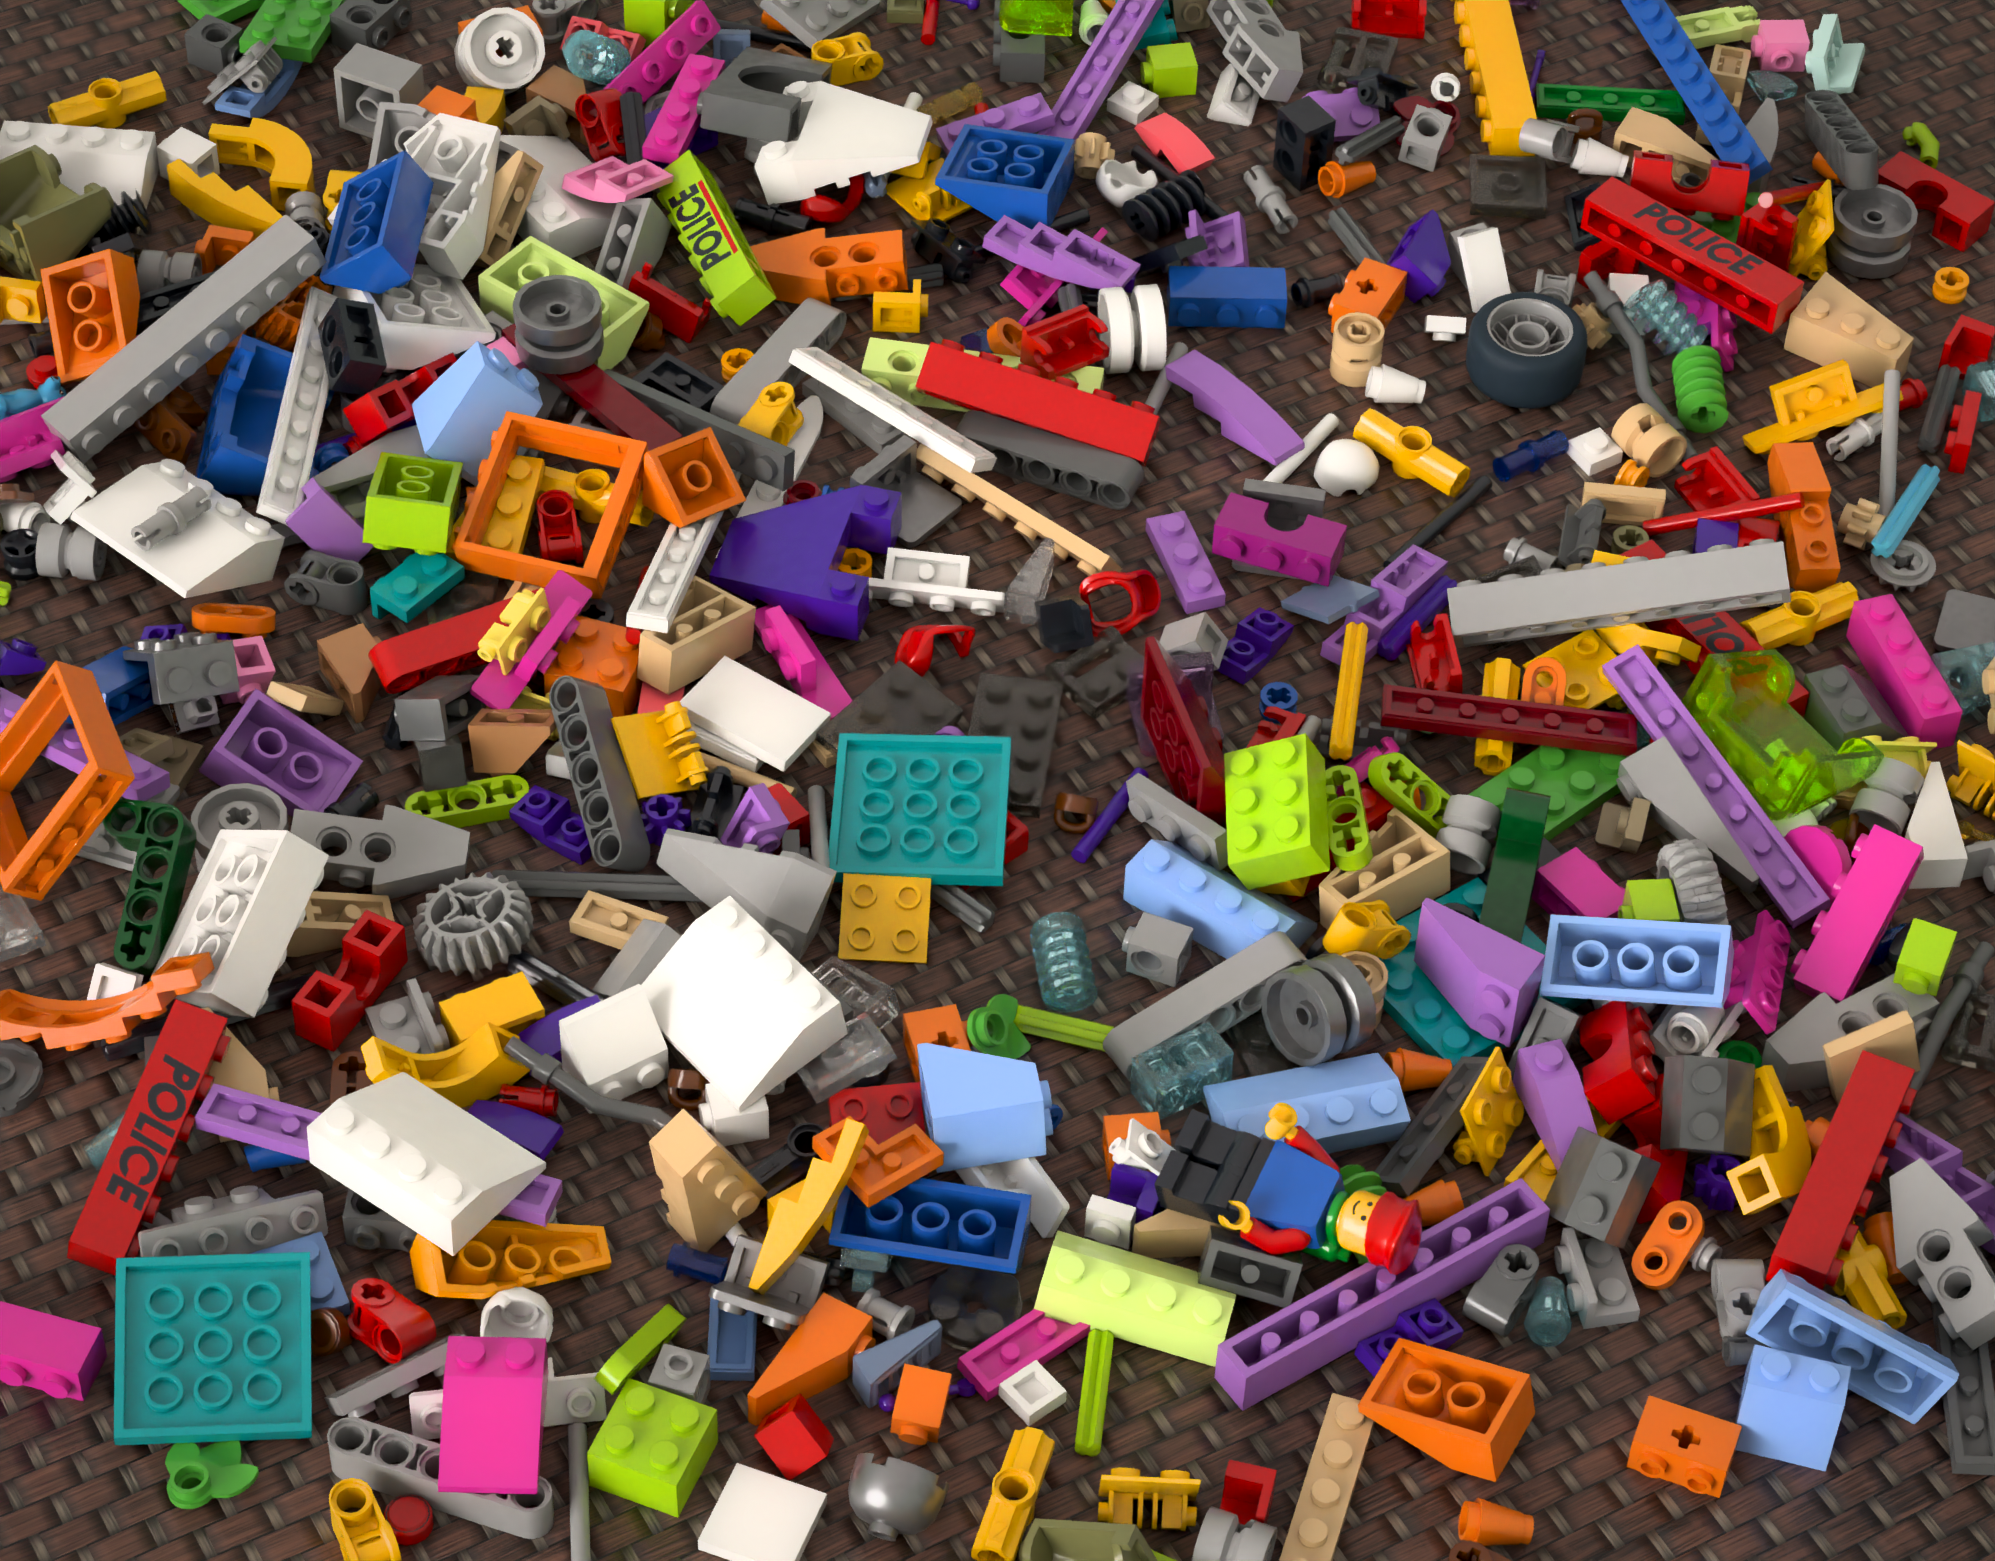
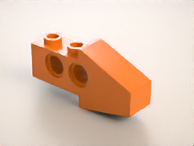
M819 228L750 246L777 297L775 300L801 304L804 300L811 297L831 306V298L873 294L874 292L908 290L907 256L902 230L827 238L825 228Z
M1813 442L1773 443L1767 461L1771 497L1802 492L1805 501L1804 508L1773 514V520H1780L1778 537L1784 543L1789 587H1793L1795 591L1814 593L1834 585L1841 569L1828 501L1831 487Z

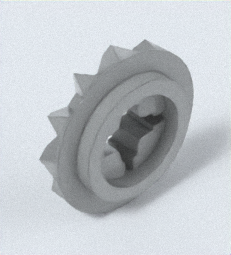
M1901 540L1891 557L1885 558L1882 555L1876 557L1872 553L1869 561L1871 562L1870 574L1879 577L1880 585L1892 584L1895 591L1899 587H1905L1910 592H1913L1917 586L1926 588L1930 579L1934 578L1936 562L1932 554L1923 546L1908 540ZM1910 564L1909 570L1906 568H1901L1899 570L1895 569V565L1898 567H1903L1905 565L1908 566Z

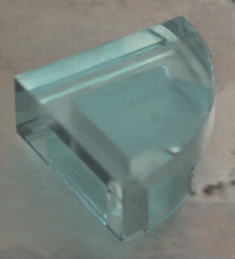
M1754 70L1748 73L1747 82L1762 103L1767 97L1778 101L1797 95L1798 85L1782 74L1766 70Z

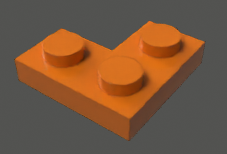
M846 1118L812 1137V1149L823 1161L832 1162ZM916 1123L879 1145L868 1135L846 1185L869 1208L942 1166L944 1163V1152Z

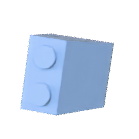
M477 341L411 404L425 454L433 459L462 462V478L477 486L479 483L477 476L480 463L483 459H488L492 449L491 437L493 430L497 431L501 427L506 411L535 417L542 407L543 403L538 390L539 382L529 370L525 368L520 370L512 365L507 357L498 349L493 348L490 350Z
M930 1043L917 1044L921 1098L929 1138L944 1152V1163L936 1169L937 1173L1046 1155V1136L1053 1135V1125L1049 1108H1052V1100L1048 1080L1039 1081L1035 1063Z
M1755 1344L1746 1367L1735 1424L1742 1426L1736 1450L1826 1472L1845 1406L1851 1367Z

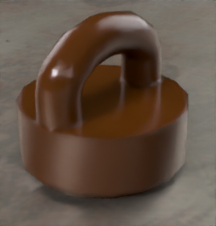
M1582 108L1568 115L1566 123L1580 126L1579 132L1574 134V144L1577 143L1579 138L1587 140L1590 137L1596 141L1601 139L1603 128V115L1601 112L1595 109Z
M647 312L631 344L632 347L644 352L652 348L656 350L664 349L666 339L662 331V320L658 315Z
M1059 792V794H1056L1054 822L1065 832L1083 834L1095 822L1099 801H1097V798ZM1065 811L1085 814V820L1081 823H1071L1064 818Z
M1851 813L1848 819L1836 821L1830 827L1833 831L1831 833L1837 839L1843 840L1848 848L1851 861H1853L1851 857L1853 848L1862 833L1869 835V829L1859 822V815L1857 813Z
M671 1068V1070H668V1099L671 1104L679 1109H685L686 1111L699 1110V1104L706 1103L705 1084L710 1082L697 1069ZM679 1088L701 1090L700 1097L696 1099L682 1098L679 1096Z
M324 1307L311 1311V1353L314 1355L327 1356L335 1354L352 1344L353 1337L349 1334L348 1321L343 1313L336 1308Z

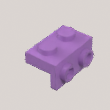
M1358 87L1346 89L1338 94H1328L1324 90L1312 91L1306 94V96L1309 95L1336 120L1334 142L1351 140L1380 123L1378 109L1363 105L1359 101Z
M1196 209L1188 212L1189 227L1185 228L1187 239L1198 235L1204 236L1208 249L1187 257L1190 266L1249 267L1246 225L1240 211L1206 223L1202 221Z
M764 783L750 786L720 840L723 845L741 848L744 843L758 845L759 852L773 854L780 846V840L790 822Z

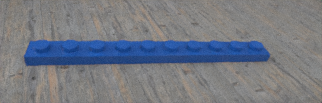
M1621 0L1721 161L1749 164L1750 175L1748 185L1772 171L1773 169L1665 0Z

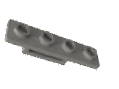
M248 1185L234 1188L230 1191V1196L213 1199L210 1196L194 1197L184 1202L185 1206L171 1209L172 1224L140 1231L138 1233L141 1257L249 1254L321 1231L323 1236H326L328 1234L323 1194L315 1189L274 1199L262 1188L258 1189L257 1186Z

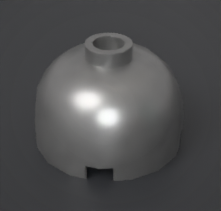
M858 1454L850 1476L848 1495L850 1505L855 1514L861 1520L870 1524L869 1534L883 1540L896 1541L898 1534H917L926 1530L935 1521L949 1488L947 1482L936 1486L939 1478L938 1475L900 1459L888 1457L886 1464L880 1465L872 1463L874 1454Z

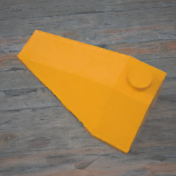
M491 1220L454 1256L418 1233L409 1251L416 1289L435 1297L485 1299L492 1297L499 1291L514 1287L531 1288L606 1270L612 1264L604 1226L547 1223L546 1227L529 1222Z

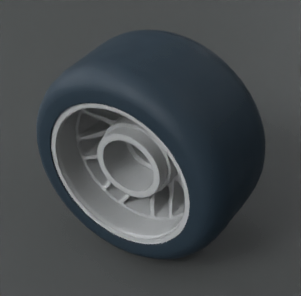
M1533 292L1505 294L1483 305L1472 320L1466 351L1467 371L1474 385L1483 394L1501 404L1526 409L1550 406L1568 397L1578 386L1584 369L1587 351V332L1579 315L1571 307L1556 298Z

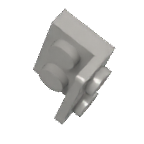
M416 978L406 981L408 996L365 1008L366 1020L371 1033L381 1040L418 1054H431L450 1049L444 1025L436 1026L433 1018L436 1017V1010L429 991L421 992Z
M1573 1227L1563 1228L1560 1245L1554 1248V1260L1558 1273H1565L1568 1282V1304L1572 1312H1578L1583 1329L1638 1321L1640 1308L1619 1248L1596 1238L1578 1240Z

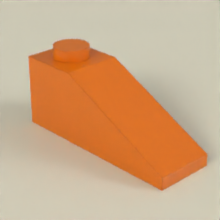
M823 1293L806 1315L804 1322L797 1327L747 1394L748 1422L757 1426L763 1417L801 1393L805 1400L847 1379L853 1371L854 1355L872 1348L876 1344L875 1338L872 1337L873 1317Z

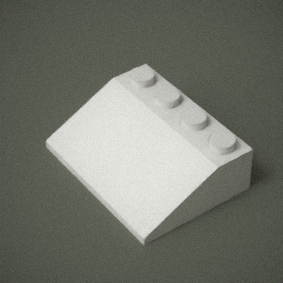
M4 120L0 131V160L33 145H37L47 154L52 153L57 158L62 170V174L59 175L60 182L80 196L84 194V187L93 182L101 187H105L117 205H120L121 192L125 191L132 199H135L137 190L145 209H147L159 171L155 132ZM137 227V234H139L140 228Z
M501 135L500 141L518 148L544 166L517 230L520 237L525 240L532 236L571 259L603 245L617 203L588 200L562 189L565 174L593 163L568 138L562 140L558 136Z
M415 264L413 276L407 284L400 288L393 287L382 294L336 285L334 287V296L374 304L387 367L383 372L393 373L397 369L413 370L452 352L455 355L466 351L477 341L485 344L495 340L496 332L462 281L458 278L435 273L429 265Z
M163 459L161 462L141 465L74 510L71 519L184 598L272 581L285 539L284 536L271 528L269 522L254 517L244 510L238 501L226 498L213 489V485L210 482L195 477L185 470V466L182 463L172 459ZM195 486L202 488L208 496L199 502L203 503L210 499L211 508L189 521L184 531L177 535L170 534L148 551L142 550L134 542L143 535L140 534L132 538V528L155 515L159 506L166 502L173 503Z
M220 829L152 975L172 957H184L209 952L215 969L201 981L202 986L199 989L187 994L177 995L174 999L203 1008L209 1007L213 1011L230 1016L254 1018L267 1001V989L275 972L285 962L287 957L286 948L294 931L300 927L305 918V907L313 890L320 885L324 877L323 868L329 855L288 830Z
M728 896L697 918L641 985L662 1035L740 1113L848 1034L841 1003L731 896Z
M405 1072L337 1099L307 1126L311 1164L452 1256L462 1249L546 1169L545 1161Z

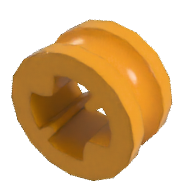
M1955 267L1941 268L1934 277V284L1932 286L1933 296L1938 301L1946 304L1962 302L1967 294L1969 276L1963 270Z
M743 348L726 351L721 358L722 379L728 383L754 354Z
M1629 459L1619 470L1614 485L1645 487L1650 475V469L1645 466L1638 468L1637 462Z
M859 548L846 549L838 571L872 578V558L865 550ZM851 567H857V570H851Z

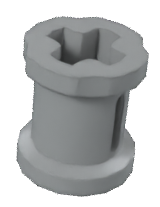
M875 1288L867 1290L856 1309L873 1317V1331L887 1337V1340L910 1331L915 1318V1309L909 1305L900 1307L882 1298L880 1291Z

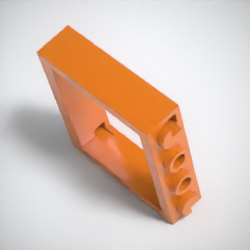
M506 411L501 427L497 431L493 430L490 455L488 459H483L480 463L477 476L479 483L475 493L470 492L467 496L464 507L465 518L462 526H457L454 530L455 540L451 549L455 551L457 562L463 565L465 570L540 587H546L556 572L562 570L590 589L593 593L592 599H601L643 488L644 454L649 451L647 442ZM519 446L620 468L583 568L481 545L497 505V500L507 479L510 463L515 458Z
M56 660L0 734V882L4 892L41 901L135 779L94 674L90 670ZM70 715L89 762L30 840H28L11 792Z

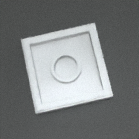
M737 1463L698 1539V1550L730 1561H799L826 1507L827 1494Z

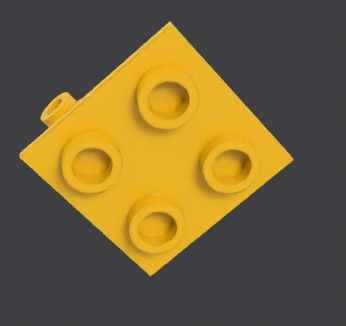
M943 158L927 165L925 178L922 180L903 176L886 185V194L916 220L937 218L946 222L973 208L935 185L936 176L945 161Z
M1829 179L1824 182L1818 191H1813L1810 194L1805 207L1797 216L1799 221L1789 265V274L1795 277L1801 273L1812 280H1819L1825 271L1827 272L1825 242L1834 232L1831 180Z
M1586 630L1522 665V668L1526 670L1532 661L1542 657L1558 661L1566 672L1563 706L1594 709L1606 703L1609 707H1615L1618 710L1626 706V703L1603 674L1602 665L1614 659L1617 655L1593 630ZM1540 673L1536 677V682L1540 687L1546 688L1552 684V678L1547 673Z
M680 701L666 704L664 706L665 710L611 718L638 799L649 798L659 794L668 795L699 790L700 785L708 782L706 774L709 773L708 767H705L701 752L698 751L701 749L700 744L690 743L691 740L697 737L696 732H686L692 726L687 715L688 709L687 707H682Z
M1958 740L1957 754L1960 777L1953 774L1947 781V789L1951 792L1950 797L1969 807L1974 801L1973 809L1978 811L1990 794H1993L1986 805L1984 815L1987 817L1992 815V819L1995 820L1994 756L1981 745L1972 744L1969 746Z
M843 873L838 960L927 964L931 878Z
M1495 1047L1460 1109L1465 1123L1464 1131L1461 1132L1453 1145L1454 1158L1462 1164H1469L1471 1161L1480 1162L1484 1176L1490 1175L1498 1159L1503 1156L1507 1142L1515 1128L1521 1124L1524 1115L1523 1103L1518 1097L1512 1081L1511 1070L1506 1065L1500 1047Z
M1134 1468L1111 1469V1475H1101L1098 1496L1108 1497V1502L1098 1503V1522L1132 1524L1133 1500H1137V1526L1139 1529H1142L1143 1500H1151V1529H1157L1158 1501H1162L1161 1529L1186 1531V1526H1196L1197 1507L1187 1506V1501H1196L1201 1480L1190 1479L1189 1472L1180 1470L1161 1471L1159 1478L1140 1477V1470Z

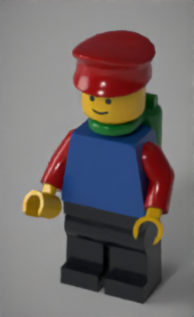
M1283 1102L1278 1103L1268 1113L1270 1120L1265 1125V1132L1269 1138L1276 1141L1264 1137L1261 1139L1244 1131H1235L1210 1121L1207 1114L1191 1110L1175 1142L1176 1151L1171 1150L1154 1184L1161 1207L1239 1231L1241 1238L1271 1255L1300 1251L1329 1262L1336 1260L1348 1262L1352 1252L1366 1256L1368 1261L1375 1266L1386 1267L1388 1272L1394 1275L1402 1273L1412 1264L1418 1253L1422 1235V1214L1419 1201L1417 1199L1406 1201L1395 1193L1388 1191L1380 1196L1365 1190H1359L1350 1196L1345 1191L1339 1167L1321 1144L1302 1126L1294 1127L1297 1123V1114L1290 1105ZM1285 1137L1284 1142L1279 1141V1139Z

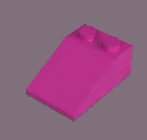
M448 1336L443 1384L438 1492L538 1494L549 1374L546 1338Z

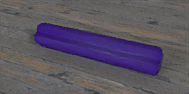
M1447 575L1439 577L1378 641V655L1385 657L1388 661L1395 660L1407 648L1406 644H1410V627L1412 623L1418 620L1422 632L1449 603L1447 588L1457 587V581L1451 580Z

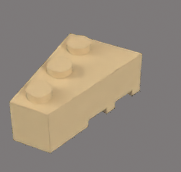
M1825 271L1791 313L1784 349L1821 366H1826L1843 359L1849 365L1853 380L1869 387H1875L1884 383V372L1886 370L1900 371V380L1905 375L1914 338Z
M694 575L668 633L644 630L640 634L637 678L669 695L706 675L724 656L734 660L751 651L756 607Z
M1394 807L1387 814V822L1377 832L1372 830L1369 833L1373 850V857L1369 864L1356 871H1344L1336 867L1319 884L1320 924L1328 930L1342 905L1347 902L1362 903L1384 900L1390 907V915L1396 921L1421 907L1426 897L1434 900L1450 891V851Z
M682 1109L649 1141L656 1174L663 1182L664 1188L660 1190L662 1199L668 1204L669 1212L666 1214L667 1221L700 1258L741 1218L752 1214L757 1209L760 1200L768 1193L736 1157L685 1109Z

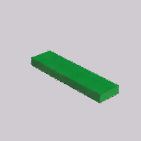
M1541 83L1536 84L1535 112L1536 117L1567 119L1568 115L1577 109L1590 108L1601 112L1603 121L1622 122L1630 109L1635 107L1667 118L1674 125H1684L1685 121L1684 100L1679 92L1674 90Z

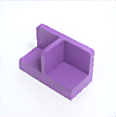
M312 477L301 488L307 499L286 519V524L313 550L329 556L359 562L374 547L370 543H362L364 526Z

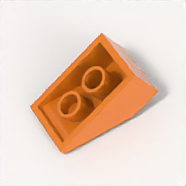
M106 249L41 269L58 377H60L62 385L86 379L136 338L140 292L134 258L112 249Z
M1398 1338L1358 1404L1360 1413L1450 1469L1493 1482H1497L1535 1415L1530 1374L1403 1338Z

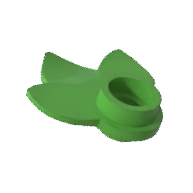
M998 994L991 998L986 1007L976 1008L970 1013L967 1021V1035L978 1051L984 1054L1017 1059L1031 1049L1030 1043L1013 1022L1018 1008V1000L1007 994Z
M239 1441L215 1442L202 1449L195 1443H175L165 1459V1465L170 1474L167 1484L168 1497L175 1506L182 1509L199 1508L207 1504L212 1498H231L244 1492L256 1481L259 1475L258 1467L250 1464H241L242 1449Z

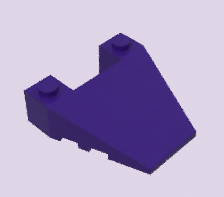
M859 485L735 518L731 522L709 575L710 581L752 602L758 598L774 607L780 605L786 615L791 614L805 621L806 628L816 633L858 641L869 614V577L840 572L838 568L847 547L887 554L888 547L894 548L902 527V492Z

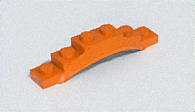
M205 952L184 957H172L151 976L152 980L133 991L109 998L81 1001L57 1000L37 997L13 989L0 991V1039L2 1041L19 1037L22 1042H28L43 1037L47 1050L65 1046L66 1051L84 1048L91 1044L92 1041L105 1039L108 1044L123 1041L132 1035V1030L143 1019L154 1018L166 1012V1006L177 995L193 992L202 986L201 981L215 969L210 953Z

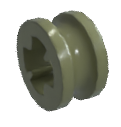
M1621 526L1613 533L1610 553L1622 554L1649 541V536L1645 530L1638 526Z

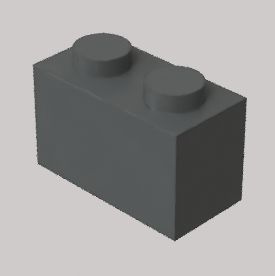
M437 675L394 699V717L399 726L401 741H446L468 728V724L482 708H486L484 703L470 694L472 685L480 675Z
M1210 1225L1197 1269L1198 1283L1285 1308L1292 1303L1303 1266L1302 1255L1300 1251L1271 1255L1241 1238L1240 1233Z

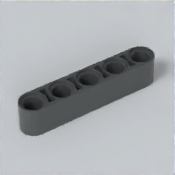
M1815 90L1806 93L1805 133L1837 177L1849 189L1867 190L1876 187L1879 176V148L1876 142L1838 93L1831 90Z
M968 411L955 429L956 432L997 457L994 467L990 471L1110 509H1125L1130 504L1145 476L1142 466L1136 460L1127 456L982 411Z
M567 675L561 676L553 683L550 689L549 701L592 856L600 866L637 873L649 861L650 845L631 778L611 722L613 716L606 692L598 683Z

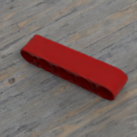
M539 589L533 590L531 592L536 594ZM512 598L386 639L375 645L369 651L368 657L385 691L389 694L400 693L415 688L437 675H453L489 663L478 655L477 652L480 649L478 643L494 622L509 627V624L500 621L499 616Z

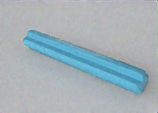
M1924 464L1918 469L1871 542L1874 546L1872 549L1873 555L1876 557L1882 555L1885 558H1889L1894 553L1940 481L1938 476L1940 469L1936 465L1930 467Z

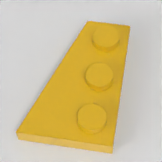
M516 455L511 461L507 471V479L497 500V505L481 545L523 554L546 468L544 459ZM464 511L453 525L447 551L444 553L457 561L456 554L451 549L455 540L454 530L457 526H462L465 518Z

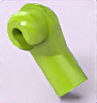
M1914 122L1912 126L1905 127L1902 136L1904 140H1907L1906 144L1914 146L1918 143L1921 149L1919 161L1935 169L1938 165L1939 141L1924 123Z

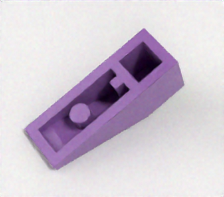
M1561 1039L1518 1049L1513 1084L1555 1168L1559 1171L1578 1126L1598 1134L1579 1072Z

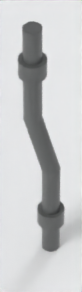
M1597 271L1589 272L1584 277V281L1597 299L1596 306L1605 318L1611 319L1629 346L1638 395L1644 403L1649 404L1665 419L1666 423L1673 426L1686 439L1687 448L1682 458L1685 462L1687 459L1697 456L1698 453L1685 436L1687 430L1678 417H1672L1652 387L1644 340L1623 311V302L1615 291L1608 289Z
M1980 942L1968 962H1963L1952 979L1954 985L1935 1014L1918 1052L1921 1070L1914 1073L1910 1088L1920 1090L1930 1073L1952 1021L1969 993L1976 992L1985 976L1983 970L1995 952L1994 947L1990 943Z
M515 1036L508 1041L504 1048V1052L532 1070V1077L544 1085L551 1083L594 1114L651 1125L658 1130H661L673 1119L672 1116L660 1108L602 1097L561 1069L562 1063L548 1053L541 1055Z

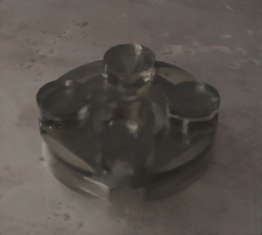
M951 1264L948 1267V1272L942 1274L934 1282L929 1292V1320L937 1319L941 1324V1340L955 1349L968 1352L1022 1317L1023 1301L1020 1294L1019 1281L1014 1276L1005 1272ZM980 1302L987 1309H978L975 1314L967 1312V1303Z

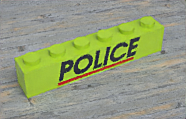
M688 149L663 169L674 175L673 182L659 187L661 192L657 194V197L670 212L667 215L669 221L681 233L678 235L679 241L692 254L688 259L693 267L702 275L699 281L713 297L710 303L723 319L730 316L741 327L777 297L711 171Z

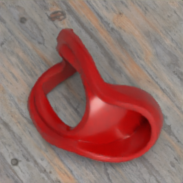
M859 174L850 177L851 185L843 204L830 197L816 194L814 197L801 201L800 214L810 216L813 220L820 222L843 221L857 208L862 200L865 188L864 175Z
M1146 569L1127 573L1117 571L1095 573L1083 579L1079 587L1080 598L1089 605L1093 635L1099 638L1116 637L1127 633L1139 623L1156 614L1161 603L1159 584L1155 577ZM1108 585H1119L1126 589L1132 603L1130 614L1116 621H1095L1088 595Z
M967 625L913 626L907 629L900 639L895 654V666L906 678L913 680L922 678L929 670L932 662L935 634L946 633L960 657H968L976 633L975 628ZM965 631L963 638L958 632Z

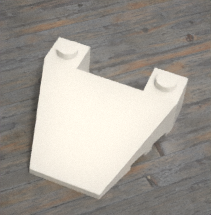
M797 81L786 86L783 94L801 98L798 134L796 135L799 136V139L791 142L773 141L766 146H762L754 167L768 205L804 200L816 196L814 189L836 182L837 188L851 185L849 178L870 171L872 177L919 163L933 121L930 115L823 81L810 83Z
M443 113L436 115L403 145L407 153L434 182L419 250L433 272L463 280L484 251L501 131L497 126ZM338 204L327 218L332 227Z

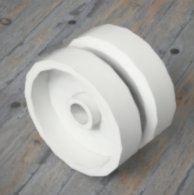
M509 7L492 8L478 15L458 36L454 50L456 68L467 85L471 87L504 89V94L507 96L528 84L541 70L545 57L544 38L537 24L525 13ZM498 48L503 52L502 57H499L495 52Z
M1158 285L1135 286L1131 293L1130 301L1122 287L1100 289L1098 295V318L1108 328L1107 332L1099 333V340L1109 347V357L1102 360L1106 373L1129 372L1134 358L1141 371L1164 369L1167 351L1166 323L1163 300Z

